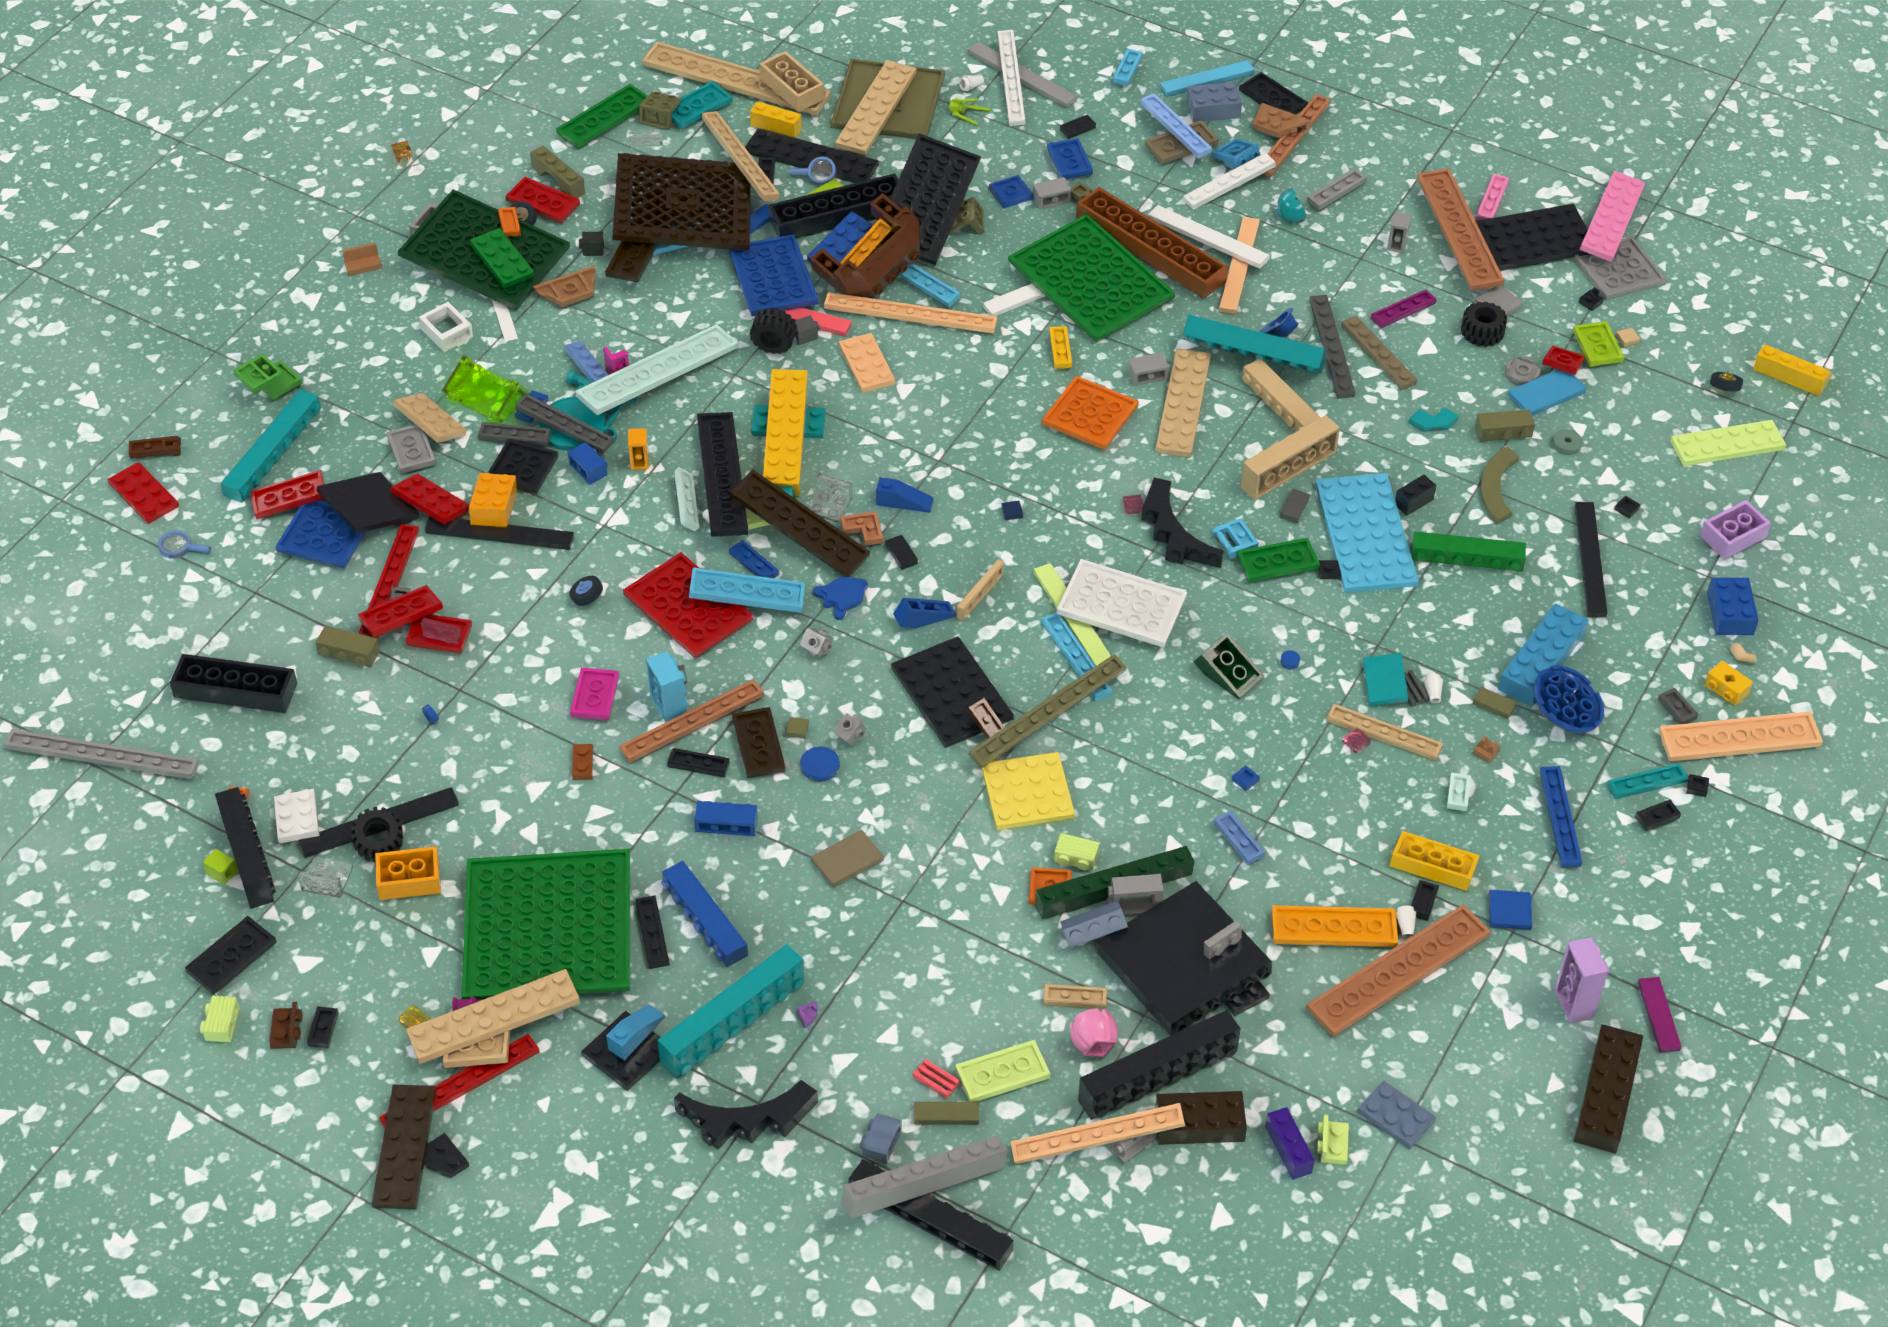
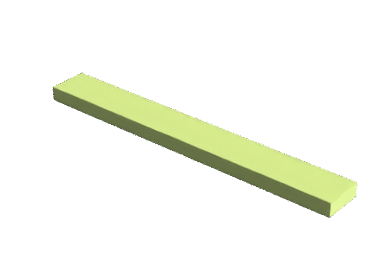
M1051 563L1035 568L1034 575L1057 609L1067 588ZM1062 616L1095 666L1111 656L1090 624Z

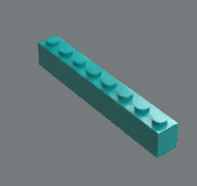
M302 389L295 394L220 483L225 497L242 503L250 496V491L260 484L262 478L270 472L272 466L290 448L292 442L301 434L306 425H309L311 419L319 413L321 404L318 395Z

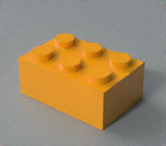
M479 473L469 505L470 525L508 526L517 496L516 476Z
M437 846L375 853L376 887L380 900L441 893L440 859Z

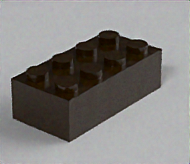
M1242 1091L1156 1094L1155 1108L1180 1103L1185 1122L1184 1127L1157 1132L1159 1145L1245 1142L1247 1125Z

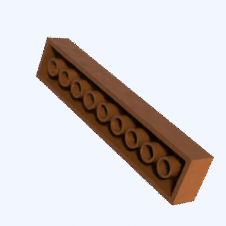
M1098 187L1077 202L1076 219L1088 214L1129 252L1202 298H1206L1227 281V265L1104 189Z

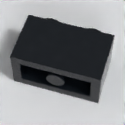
M1423 474L1398 489L1395 498L1397 508L1407 516L1433 501L1436 484Z

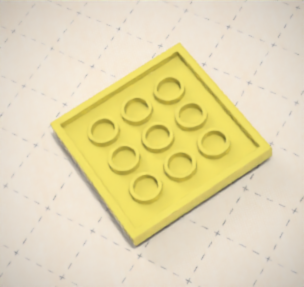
M1059 752L993 761L982 768L996 830L1075 819V812Z

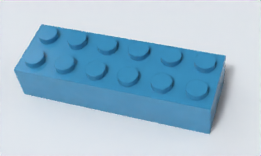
M1555 603L1502 673L1498 690L1533 706L1536 702L1534 696L1536 677L1543 669H1548L1554 665L1562 666L1586 634L1589 619Z

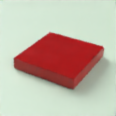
M1552 346L1544 357L1542 364L1576 375L1586 356Z

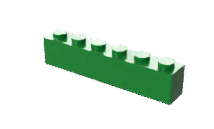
M1414 531L1411 556L1415 561L1523 572L1526 560V543Z

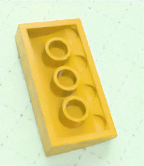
M1402 831L1389 866L1468 891L1480 855Z

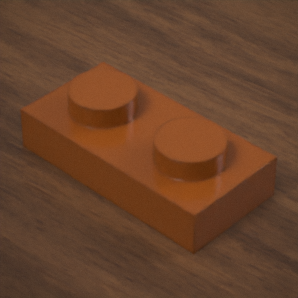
M573 744V780L593 779V744Z

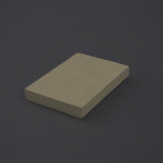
M861 829L811 856V861L834 888L884 861V856Z

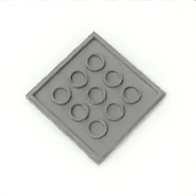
M1633 236L1621 239L1612 262L1592 254L1572 257L1594 287L1600 291V295L1605 301L1666 284L1667 279Z

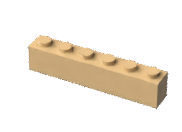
M1259 359L1244 366L1243 382L1256 395H1259L1265 404L1270 406L1276 415L1280 416L1295 432L1311 424L1314 420L1321 418L1264 361Z

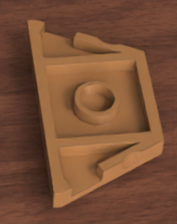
M1262 103L1254 119L1253 129L1279 138L1288 133L1296 132L1297 127L1303 125L1306 128L1310 127L1311 122L1309 119Z
M591 266L534 285V292L560 307L594 297L596 268Z

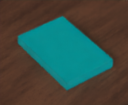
M1402 654L1364 657L1363 662L1369 705L1377 706L1408 702Z

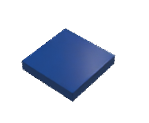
M1019 175L989 184L990 191L1003 209L1033 199V193Z
M1489 891L1490 927L1532 929L1531 892Z

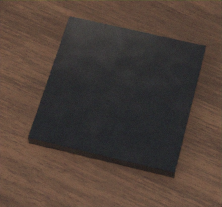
M381 472L317 486L316 491L355 534L419 518V513L412 505L391 493L393 485Z

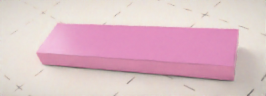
M1493 174L1475 220L1479 221L1495 217L1509 182L1508 177Z

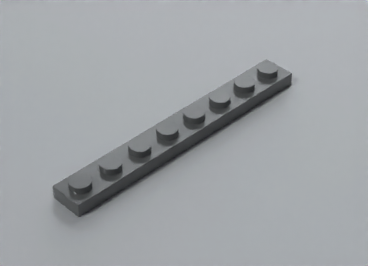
M1310 296V305L1322 347L1328 351L1326 361L1337 399L1355 397V389L1328 296Z

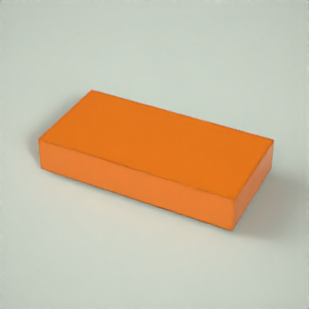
M515 207L498 208L503 233L507 237L520 236L521 231Z

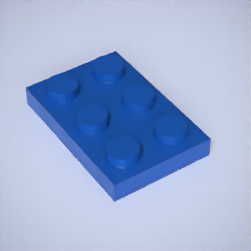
M1079 138L1047 143V150L1060 178L1071 179L1093 175V168Z

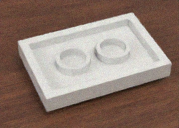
M314 789L274 796L279 844L319 836Z

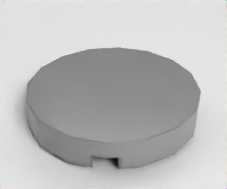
M1518 357V359L1508 361L1505 375L1510 382L1516 385H1523L1539 378L1541 369L1537 366L1536 361L1526 357Z

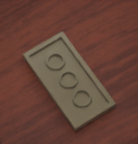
M1202 120L1188 125L1211 147L1218 144L1219 139ZM1171 132L1145 140V146L1162 165L1193 154Z

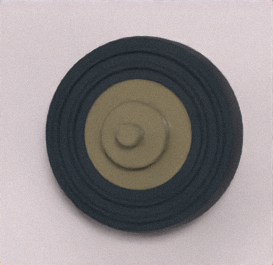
M519 201L510 206L515 207L518 219L534 226L537 214L531 204Z

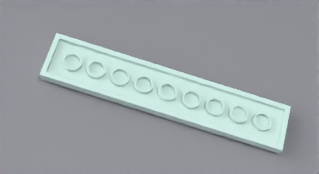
M716 324L576 390V397L596 415H599L737 349L738 342Z

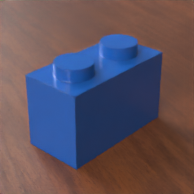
M586 442L568 451L569 465L589 485L608 475L606 460L603 457L601 458L596 450Z

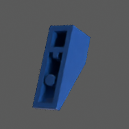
M879 477L876 488V505L930 513L933 503L932 496L897 479Z
M903 598L893 615L900 627L918 628L956 616V613L949 601Z

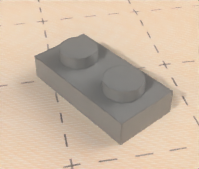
M1234 921L1204 942V955L1211 959L1215 955H1220L1231 944H1236L1242 938L1241 925Z

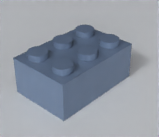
M1236 82L1188 86L1186 102L1192 122L1241 118L1242 101Z

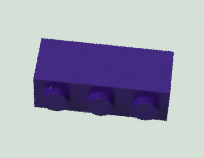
M1288 1107L1267 1113L1265 1127L1292 1180L1312 1174L1315 1159Z

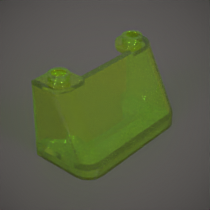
M463 355L441 391L447 395L445 398L450 402L455 403L457 401L488 417L487 420L491 423L501 424L516 410L515 404L525 393L529 395L530 393L519 382L513 379L512 381L506 380L486 370L480 364L473 363L471 358Z

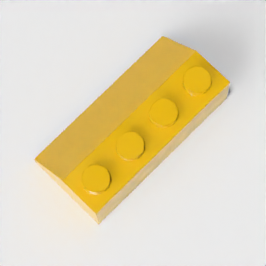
M1766 344L1763 345L1757 354L1753 368L1755 371L1817 396H1820L1833 375V372Z

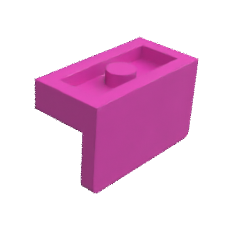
M607 346L603 347L605 371L609 375L629 366L626 350L611 354Z

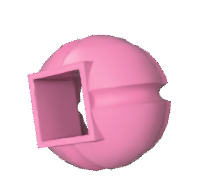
M1098 1008L1084 1011L1074 1017L1075 1023L1073 1021L1070 1023L1072 1043L1083 1053V1056L1105 1057L1117 1043L1118 1026L1116 1020L1106 1009H1102V1012Z

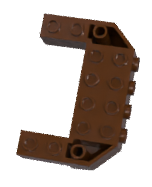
M883 193L870 204L871 214L879 220L881 218L893 228V235L859 267L849 259L841 264L822 248L810 259L812 270L841 294L873 299L876 295H880L888 284H892L900 273H904L908 266L920 257V228L918 219L907 206L901 209Z

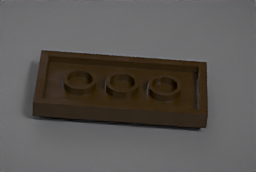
M770 707L732 713V720L747 778L785 772L786 767Z

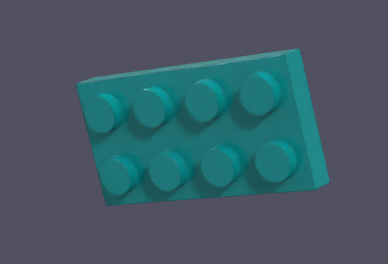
M711 81L681 97L682 102L672 112V122L683 129L700 120L702 113L714 112L733 102V96L714 81Z
M755 405L752 435L766 436L769 406ZM806 407L804 438H823L826 408Z

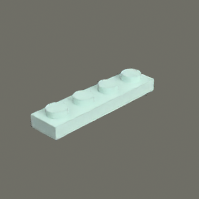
M678 467L674 473L681 525L696 531L700 526L693 474Z

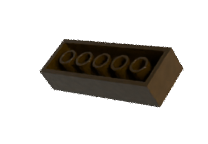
M1601 1024L1573 1142L1616 1154L1621 1141L1644 1035Z

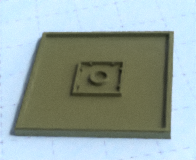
M850 59L831 121V128L844 129L883 67V62ZM915 67L917 68L916 75L879 134L916 139L919 133L928 136L944 81L945 70Z

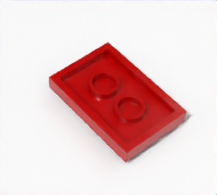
M429 614L417 621H413L406 638V645L462 654L472 627V620Z

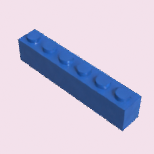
M681 861L662 871L663 880L661 883L665 891H670L675 904L680 905L685 917L692 920L697 933H701L704 936L706 945L714 949L716 958L720 962L723 961L726 967H729L747 957V943L685 862Z

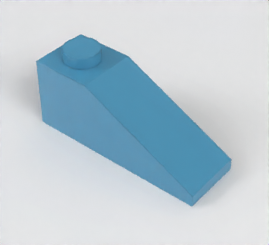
M648 1004L621 1020L606 1035L608 1050L625 1060L665 1018V1014Z

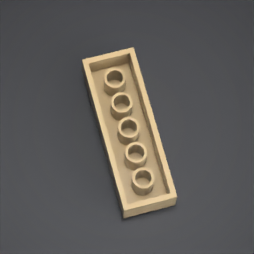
M1325 415L1314 420L1306 427H1302L1299 431L1288 435L1280 442L1274 443L1266 450L1260 451L1254 457L1248 458L1243 462L1241 488L1256 500L1337 452L1340 427Z

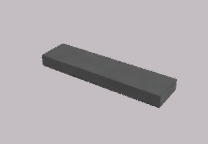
M482 422L478 439L506 443L507 439L535 446L547 447L552 431L549 428Z

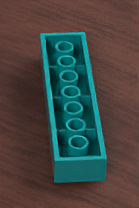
M1188 314L1183 335L1191 343L1199 344L1204 342L1203 344L1207 347L1216 348V346H1220L1224 351L1233 353V350H1236L1240 355L1250 357V354H1252L1256 359L1267 361L1268 358L1278 365L1288 363V366L1300 370L1301 367H1304L1307 372L1317 374L1318 371L1323 372L1328 351L1322 347Z
M788 944L784 945L657 1040L660 1063L676 1079L681 1075L687 1074L694 1065L704 1061L710 1053L720 1049L730 1038L736 1037L743 1028L752 1025L759 1016L768 1013L775 1004L784 1001L794 990L800 989L805 983L804 959Z

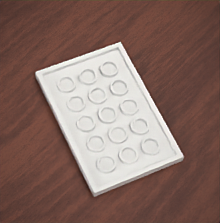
M1080 559L1056 614L1165 648L1187 597V592Z

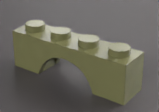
M545 146L530 152L532 168L541 176L550 173L557 181L561 192L576 198L585 194L584 178Z

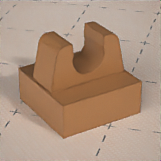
M1484 736L1474 748L1473 754L1490 763L1499 753L1501 746Z

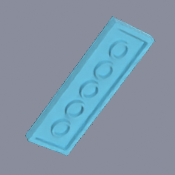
M693 568L689 598L802 613L805 583Z

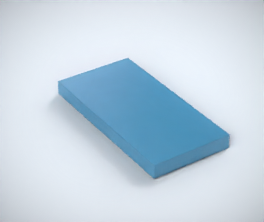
M1555 370L1509 390L1508 396L1521 410L1530 409L1533 416L1586 393L1587 388L1574 374Z

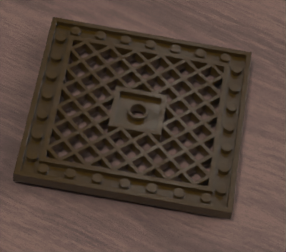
M618 153L612 240L749 251L751 184L734 162Z

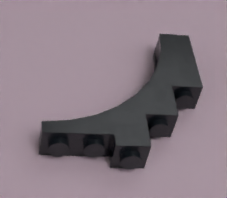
M1154 477L1142 507L1141 520L1155 524L1153 540L1167 543L1165 560L1183 564L1186 559L1221 568L1224 550L1212 547L1196 539L1181 526L1173 514L1170 505L1172 481Z
M800 1080L790 1090L775 1099L753 1106L738 1108L711 1106L695 1101L680 1092L674 1097L675 1110L680 1116H686L697 1128L701 1129L703 1141L707 1145H713L719 1150L735 1132L742 1140L746 1139L750 1143H753L768 1126L774 1133H779L786 1137L818 1103V1091Z

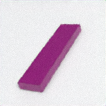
M1425 289L1372 313L1370 319L1381 329L1436 304L1437 299Z
M1660 977L1640 978L1638 985L1659 1052L1680 1051L1682 1046Z

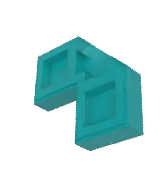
M1445 407L1435 417L1418 409L1409 418V423L1422 431H1431V429L1435 428L1448 430L1458 420L1459 415Z

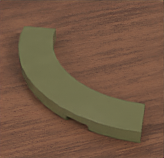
M1508 446L1490 459L1484 469L1481 480V498L1486 505L1487 512L1497 524L1512 516V511L1507 507L1500 493V480L1503 473L1519 461V456Z

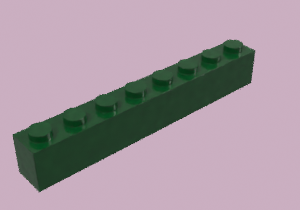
M1183 846L1036 889L1034 903L1041 918H1048L1107 900L1109 898L1108 886H1111L1112 878L1161 874L1163 884L1192 875L1195 861L1188 847Z

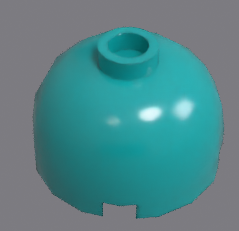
M1293 188L1286 190L1280 195L1277 202L1278 208L1276 209L1280 218L1283 217L1290 223H1296L1307 218L1301 201L1295 197L1297 194Z

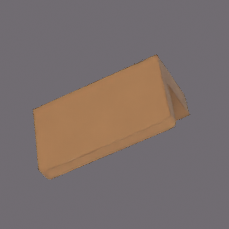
M376 243L342 250L345 267L349 276L382 269Z

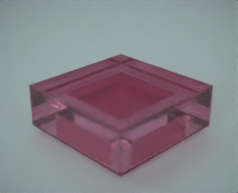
M1141 495L1123 496L1126 514L1142 512L1144 504Z
M1358 728L1344 736L1342 740L1355 754L1370 745L1371 741Z

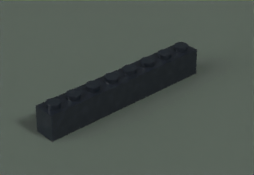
M862 1159L848 1180L849 1183L886 1171L880 1169L875 1163ZM931 1193L883 1208L998 1271L1002 1269L1013 1252L1014 1240L1008 1234L1000 1233L992 1229L989 1224L973 1219L970 1214L960 1212L950 1203L936 1199Z

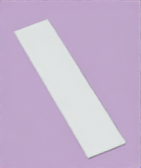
M492 299L505 341L518 339L508 306Z

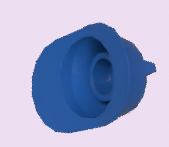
M1293 308L1285 310L1278 318L1263 327L1260 332L1267 333L1270 331L1278 337L1288 336L1298 326V323L1291 314Z

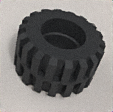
M1486 301L1483 303H1472L1464 310L1461 334L1465 336L1464 339L1466 341H1470L1471 344H1477L1476 346H1494L1495 343L1498 344L1504 338L1507 315L1499 305L1496 306L1494 303Z
M764 308L755 316L750 329V339L755 346H758V349L764 350L766 353L782 354V352H787L792 346L797 331L796 321L783 310Z
M373 807V810L369 811L368 808L364 810L365 814L360 812L357 815L358 820L354 819L353 826H351V836L354 849L358 851L360 857L364 855L365 860L369 861L371 858L373 862H376L375 853L400 850L399 846L402 847L403 829L397 815L394 816L393 811L389 810L386 812L384 807L381 810ZM373 828H384L389 832V835L379 842L370 841L365 837Z

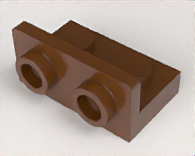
M292 1002V1008L273 1009L269 1042L270 1049L296 1048L297 1040L301 1038L299 1022L303 1020V1011L299 1009L297 1002Z

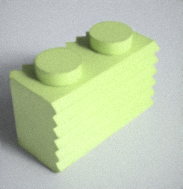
M1061 833L1055 849L1054 861L1063 866L1070 865L1078 867L1080 870L1093 871L1099 854L1100 842Z
M213 995L210 1003L206 1004V1020L202 1021L200 1026V1032L204 1035L205 1041L231 1042L240 1010L235 996L223 997Z

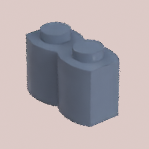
M877 1113L875 1118H871L867 1129L869 1132L867 1136L862 1137L860 1148L862 1149V1156L887 1164L901 1134L902 1120Z

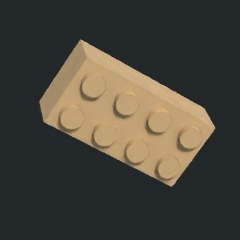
M784 51L759 63L760 79L796 111L800 112L825 99L824 83L788 52Z

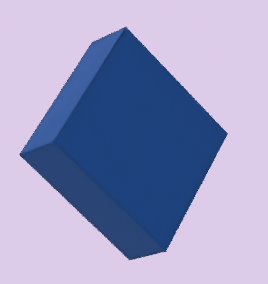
M1245 765L1232 776V781L1247 791L1260 781V776Z

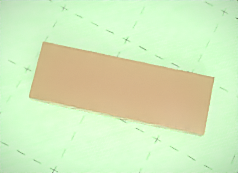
M1045 984L1044 1005L1106 1009L1107 988Z

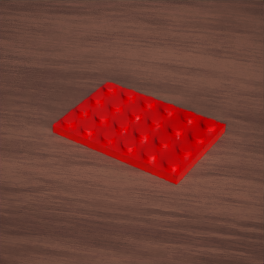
M680 552L623 589V595L691 656L697 658L754 620L753 614L743 605L689 598L693 568L699 567Z

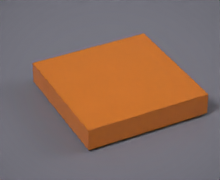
M1031 867L1029 904L1035 905L1036 889L1071 880L1072 870Z

